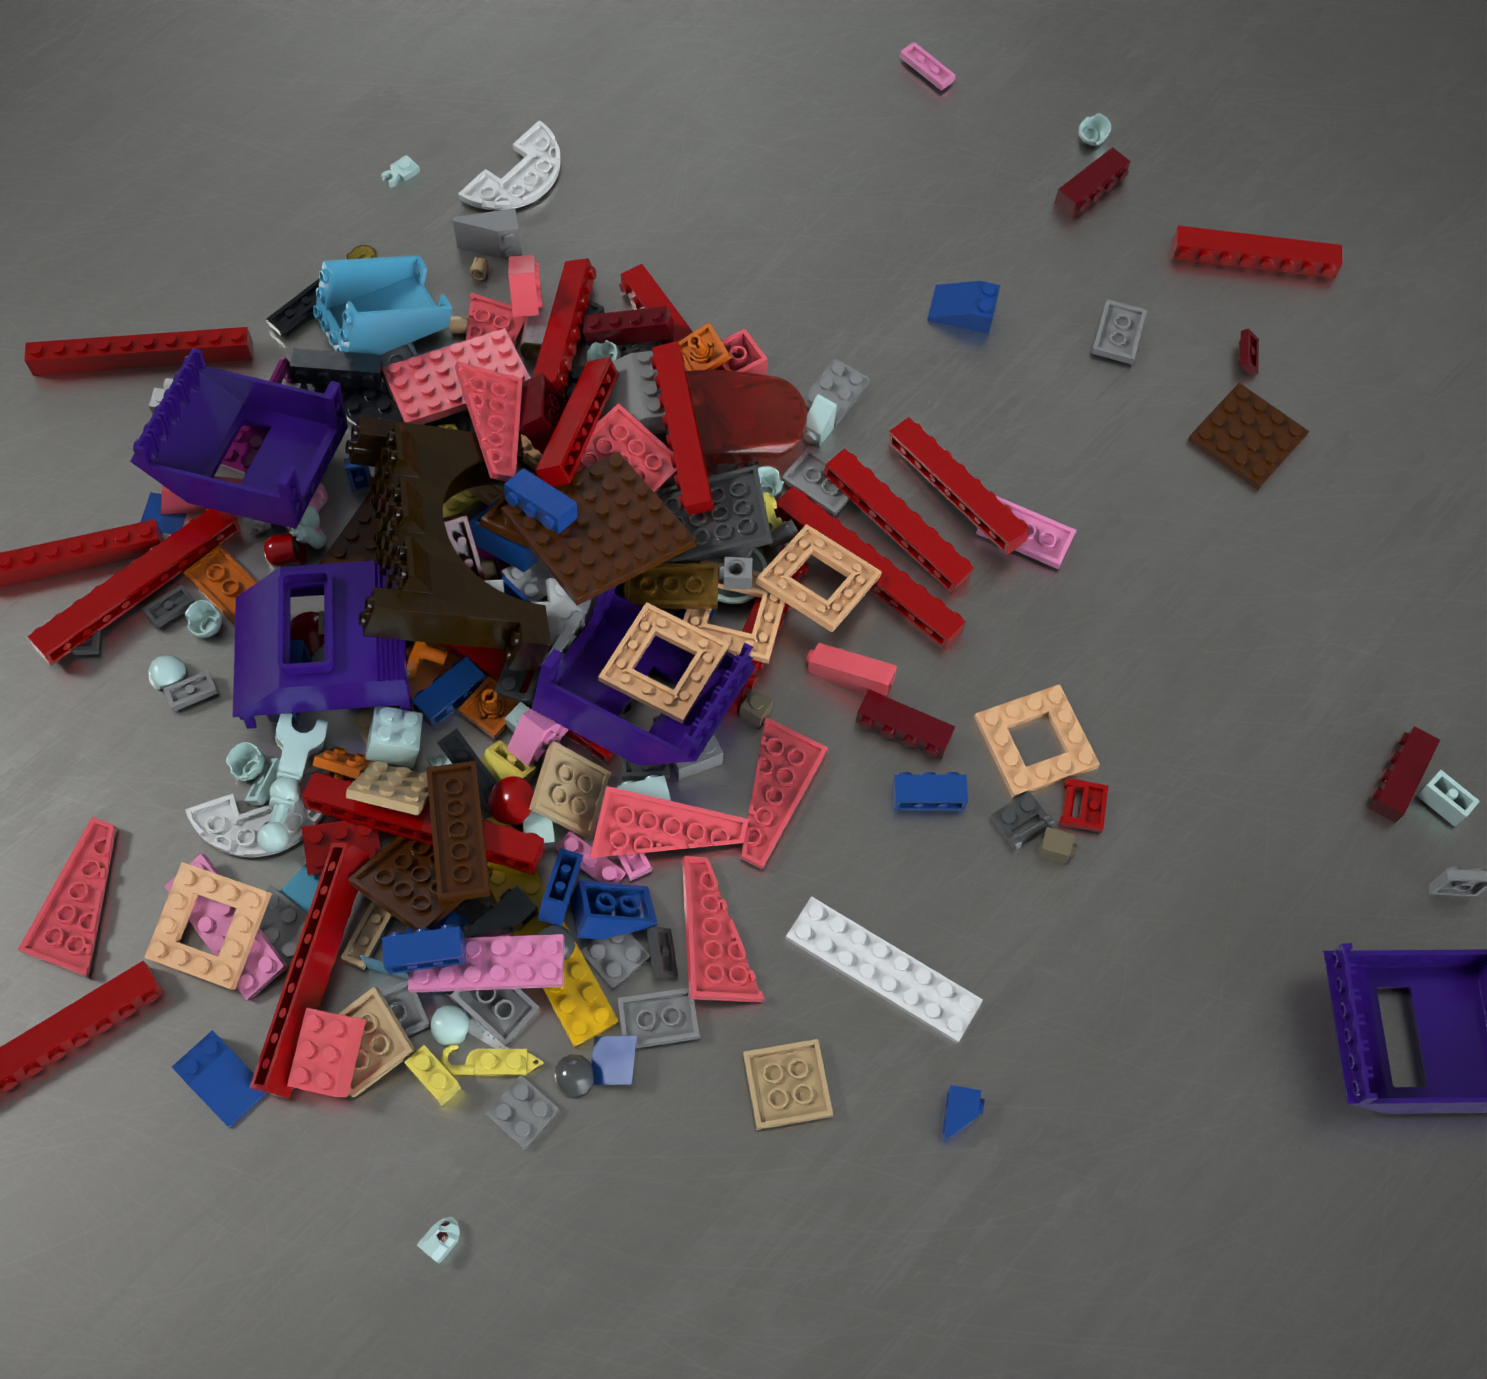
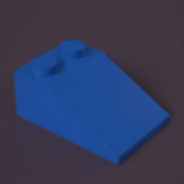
M984 281L938 284L935 286L927 320L989 334L1000 285Z
M579 880L570 899L578 938L605 939L651 928L658 923L648 886Z
M213 1030L172 1066L174 1071L228 1128L266 1095L249 1088L254 1073Z

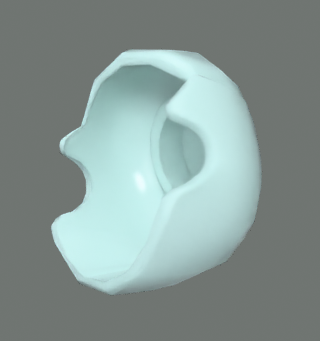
M1100 113L1092 117L1087 116L1078 128L1079 136L1083 143L1087 145H1100L1109 136L1111 123L1106 116Z
M605 340V343H592L586 353L587 362L610 357L612 361L621 358L619 347L608 340Z
M760 466L758 471L763 493L769 492V495L774 496L776 500L782 494L784 481H781L777 469L770 466Z
M198 600L192 603L185 612L188 620L187 628L195 636L208 638L220 630L223 622L221 611L208 600Z
M159 656L151 662L149 667V682L157 690L178 683L186 677L185 664L175 656Z
M245 741L237 744L230 750L226 763L231 769L230 773L236 779L249 781L256 778L263 771L265 757L257 746Z
M451 1004L438 1008L430 1024L434 1041L442 1046L462 1043L469 1029L470 1020L467 1012L458 1005Z

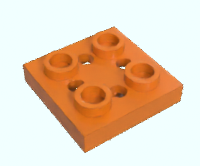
M710 322L679 341L685 367L695 382L731 359L730 354Z
M412 641L406 652V669L410 671L408 678L414 679L419 663L423 658L443 666L448 651L429 646L428 642Z
M488 676L460 706L458 711L495 740L507 727L505 717L519 703L497 697V693L494 692L497 681Z
M333 747L314 756L312 766L335 772L334 778L346 781L349 780V777L357 779L372 761L365 760V754L356 753L354 755L347 753L345 748Z

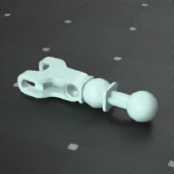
M292 713L280 714L275 740L282 749V756L276 780L272 783L269 791L271 797L269 807L273 808L270 822L262 826L257 834L259 846L269 853H277L283 850L289 842V833L284 826L287 813L294 812L295 804L301 797L300 785L308 758L319 753L324 746L328 727L327 720L318 719L313 730L308 733H300L294 730L291 725Z

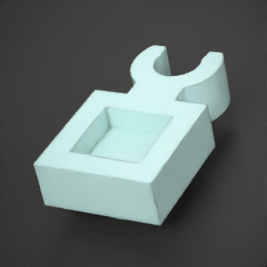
M405 155L391 164V170L384 171L381 176L383 181L390 179L388 181L389 187L393 188L397 185L398 180L401 179L403 182H406L418 174L420 168L410 157Z

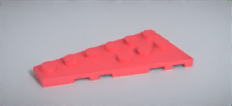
M471 293L466 340L505 328L515 347L523 332L526 316L513 317L512 305Z
M457 361L455 370L490 478L507 482L516 474L523 378Z
M765 717L749 808V821L741 855L742 860L762 870L828 752V747Z
M606 786L589 858L744 843L749 819Z
M91 817L20 944L19 952L89 979L117 829L114 824Z
M684 856L682 859L689 999L762 1003L765 998L762 991H759L757 987L755 973L749 967L746 959L747 953L734 921L729 917L727 912L728 906L725 899L721 897L717 887L718 881L708 857Z

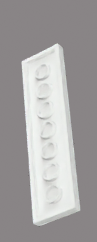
M812 896L785 938L956 1044L960 1041L983 999Z

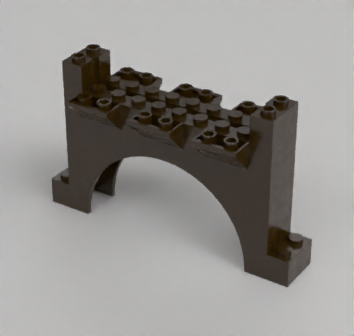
M359 416L356 425H352L351 439L346 441L345 453L349 454V464L375 467L374 477L371 476L369 480V490H372L370 507L374 509V517L380 519L379 531H375L373 539L374 545L377 546L375 564L379 565V574H386L384 588L373 587L370 597L365 599L364 611L359 613L358 624L362 626L363 636L504 649V659L507 660L509 670L536 672L551 646L546 605L517 599L486 583L459 557L445 529L443 505L450 498L473 487L495 484L504 485L506 483L490 478L476 432ZM519 431L517 459H523L524 452Z

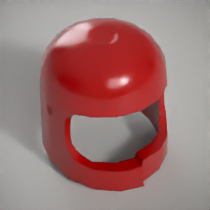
M290 533L270 536L264 543L265 558L273 567L280 568L300 565L306 561L305 543H299L296 536H292ZM292 539H294L298 545V560L296 559L293 550Z

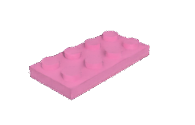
M996 496L1003 505L1010 507L1018 519L1024 520L1029 528L1027 541L1016 548L1015 551L1059 569L1077 530ZM977 529L976 534L989 539L980 529Z

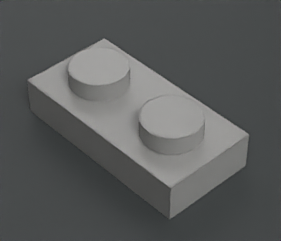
M209 670L163 688L173 712L218 694Z

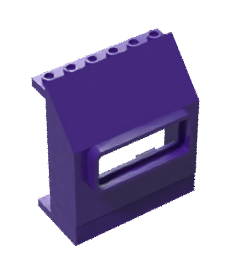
M192 348L189 355L184 358L179 372L174 375L169 389L165 390L160 404L155 407L150 421L145 424L141 436L134 442V455L130 462L189 504L297 529L348 429L340 383L331 381L324 394L208 367L205 365L202 351ZM249 426L269 431L240 484L213 478L241 427Z
M375 561L280 567L236 597L233 717H239L240 720H244L247 729L257 728L254 716L392 705H400L402 710L412 711L411 692L406 671V640L363 636L362 626L358 624L359 613L364 611L365 599L370 597L373 587L384 588L386 574H379V565L375 564ZM324 595V661L290 664L291 597Z
M616 587L598 595L592 619L562 658V652L553 649L543 662L533 701V711L545 715L546 718L549 717L550 720H554L559 725L638 766L697 761L756 667L751 664L753 657L750 655L753 646L744 643L740 655L735 656L730 652L726 653L683 724L661 713L649 732L620 718V715L632 698L600 682L598 676L642 608L614 594ZM655 635L634 670L646 676L653 672L678 684L695 655Z
M1342 943L1333 951H1323L1347 1104L1384 1114L1487 1113V949L1351 950L1353 948L1352 943ZM1377 988L1409 989L1426 1087L1393 1086Z

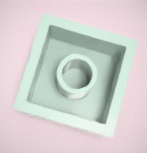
M386 706L374 707L370 720L365 760L382 761L388 764L414 768L420 747L423 713Z

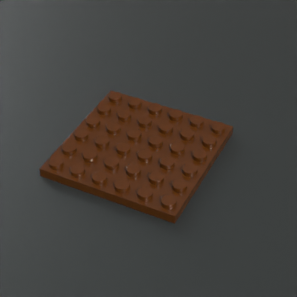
M620 453L574 473L569 484L554 486L555 489L577 502V519L560 534L545 528L542 523L528 517L516 506L508 504L501 508L502 515L523 538V541L576 606L695 547L697 541Z

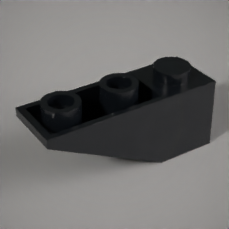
M518 886L514 889L509 888L500 896V901L494 906L490 905L483 910L481 918L475 923L470 922L462 929L464 938L497 937L519 931L535 918L539 911L537 906Z

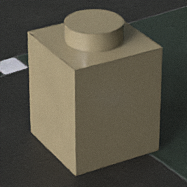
M753 688L740 706L739 718L760 729L765 721V717L768 718L772 712L773 700Z
M1046 827L1042 835L1037 857L1066 864L1070 857L1074 858L1077 844L1073 843L1075 834Z

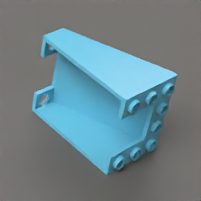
M420 255L323 261L322 270L319 271L320 282L319 288L316 289L317 301L313 307V313L315 318L319 320L322 331L328 336L330 345H333L337 352L381 355L449 327L453 308L445 295H440L438 306H436L424 286L428 268Z

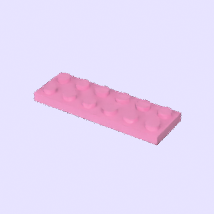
M200 854L190 863V865L220 875L205 854ZM175 877L164 886L168 893H170ZM198 895L189 917V922L212 954L219 956L237 908ZM260 928L237 984V988L244 998L250 1001L288 968V965Z
M563 934L465 938L466 964L410 971L408 991L413 993L564 987L565 937Z

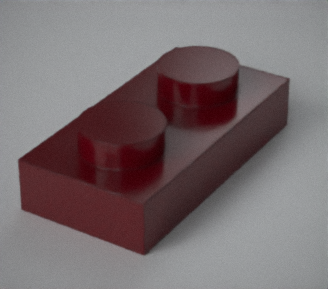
M1247 328L1241 331V340L1239 341L1240 358L1238 362L1241 369L1245 370L1250 376L1258 374L1259 338Z

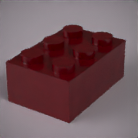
M543 372L522 382L519 423L520 433L526 436L531 441L533 448L539 450L542 455L567 405L565 398Z

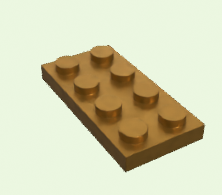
M661 563L626 581L624 599L641 608L647 602L659 609H717L719 564Z

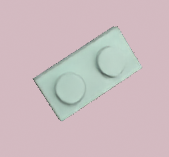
M271 758L265 760L264 769L256 777L244 800L252 806L264 805L270 799L269 791L272 783L276 780L280 759Z

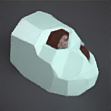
M453 1217L441 1219L431 1227L417 1246L440 1264L458 1242L460 1234L458 1222Z

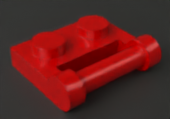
M1071 778L1065 779L1064 809L1059 825L1065 828L1074 827L1102 833L1109 785ZM1075 790L1082 791L1079 818L1072 817Z

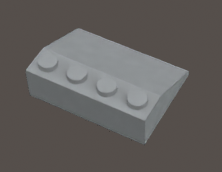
M653 351L630 353L612 361L619 376L598 422L619 403L653 435L666 434L662 415L666 414L665 408L661 409L658 396L662 395L661 389H657L654 376L658 374L657 370H653L650 359L653 356Z

